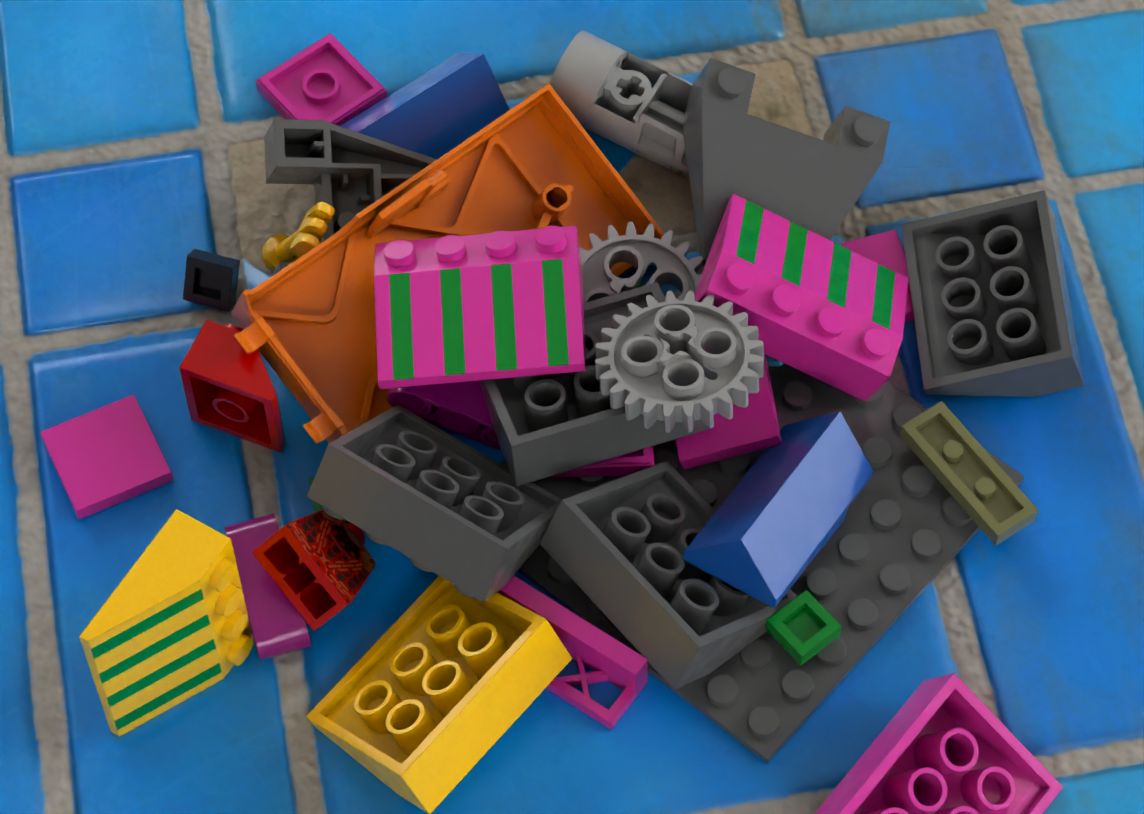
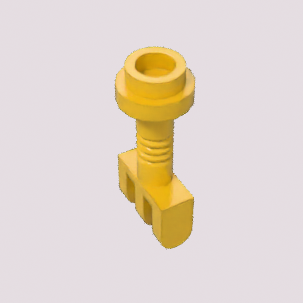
M319 202L307 211L299 229L290 236L277 234L267 240L262 249V259L265 266L274 272L279 262L292 263L319 245V239L324 236L328 228L327 223L331 221L335 209L325 202Z

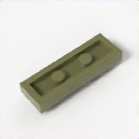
M942 401L901 425L900 437L995 546L1036 520L1039 511Z

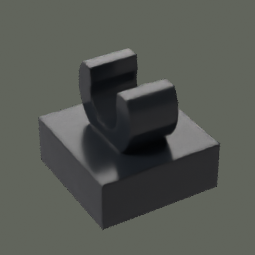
M193 249L188 254L186 260L183 300L229 312L236 304L240 260Z

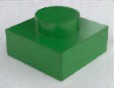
M807 590L768 618L766 622V630L800 666L841 635L842 626Z

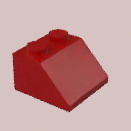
M206 319L179 366L191 420L282 453L285 447V439L277 394L259 350L257 349L247 355L233 336L243 331L242 328L233 324L221 325Z

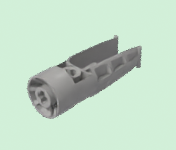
M584 30L579 32L568 45L553 73L550 85L582 127L635 154L689 178L682 126L693 84Z

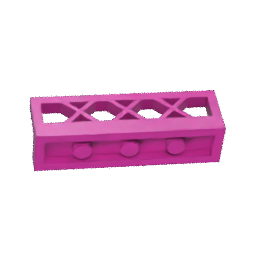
M513 576L507 585L497 593L546 618L577 664L578 674L555 677L546 689L612 730L647 684L648 659L516 576ZM584 666L593 672L585 673ZM609 681L623 690V692L608 710L590 698L589 684ZM581 686L582 693L574 687Z

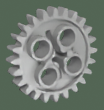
M628 222L626 235L619 236L616 229L609 225L607 240L602 241L597 235L591 233L589 234L591 250L587 251L580 247L584 303L640 287L642 278L650 265L656 266L657 270L646 285L658 282L659 286L662 284L674 285L681 293L676 300H684L689 290H692L695 294L701 274L697 275L696 273L703 266V258L698 256L687 260L686 257L689 252L690 243L686 241L676 248L673 247V231L671 230L667 231L661 239L654 238V224L649 223L644 234L637 235L633 222ZM618 262H627L633 265L637 272L629 278L622 279L612 274L610 269Z
M692 290L687 292L684 300H676L674 293L667 291L665 302L658 303L653 296L647 295V307L642 309L633 303L627 304L628 318L614 314L612 316L613 328H602V342L595 345L596 380H600V392L602 395H610V406L613 410L625 406L626 420L630 421L640 414L644 415V428L649 429L657 420L664 421L665 432L670 433L676 422H683L685 429L689 433L693 432L694 421L700 419L705 425L712 428L714 427L715 414L718 413L730 420L733 418V404L746 408L748 406V393L759 392V378L764 377V343L759 341L758 327L748 326V314L746 312L733 316V303L730 301L717 308L714 306V295L709 294L702 302H697Z

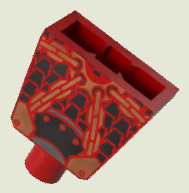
M324 510L289 522L252 552L313 631L354 600L375 568L374 559L364 548L365 535L363 531L352 523L345 524L343 520L328 515Z

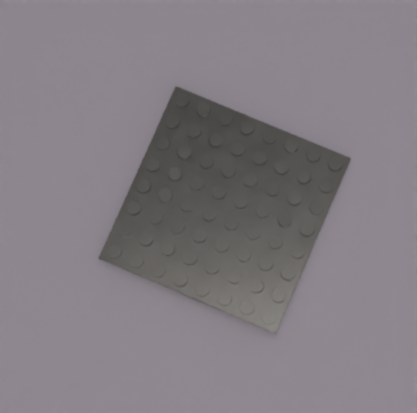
M705 265L696 273L697 275L702 274ZM679 289L674 292L676 299L681 295ZM785 363L782 366H768L780 430L787 424L840 411L873 470L869 482L849 505L844 522L790 588L797 596L807 590L842 626L841 635L800 666L767 631L710 674L675 690L648 662V672L767 764L980 529L900 437L901 425L926 411L927 408L889 381H886L865 402ZM676 439L653 446L654 465L668 461L715 511L718 510L765 450L761 449L684 470L679 462ZM988 452L1017 486L1023 482V475ZM503 460L500 464L508 468L506 461ZM627 475L552 478V476L532 483L563 500ZM539 545L518 572L563 607L641 655L550 554Z

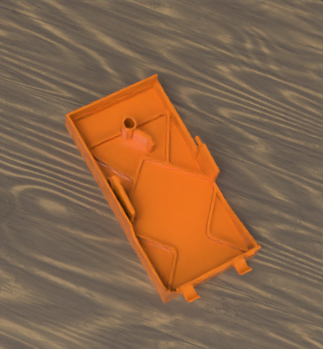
M548 83L359 212L331 237L257 287L243 291L231 312V315L243 331L233 336L247 355L257 349L260 351L311 418V421L305 423L302 427L317 445L325 439L330 443L392 408L387 401L390 388L379 389L374 290L375 248L377 243H388L395 240L410 241L441 238L447 235L465 236L487 234L495 231L509 232L542 229L548 226L564 227L577 225L579 246L590 251L589 234L594 233L602 241L607 240L609 225L616 229L619 236L626 235L628 222H633L637 235H643L649 223L654 224V238L661 239L665 233ZM618 262L610 270L616 277L621 278L633 269L634 266L627 262Z

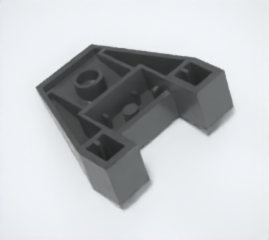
M710 58L691 86L682 126L699 252L703 258V265L706 264L732 194L831 240L883 162L890 121L845 106L824 133L823 140L747 114L756 74Z
M274 119L264 137L266 184L314 185L315 205L319 202H325L335 209L331 221L327 223L328 228L324 236L319 239L320 243L339 231L359 212L437 160L324 120ZM279 262L271 277L291 263Z

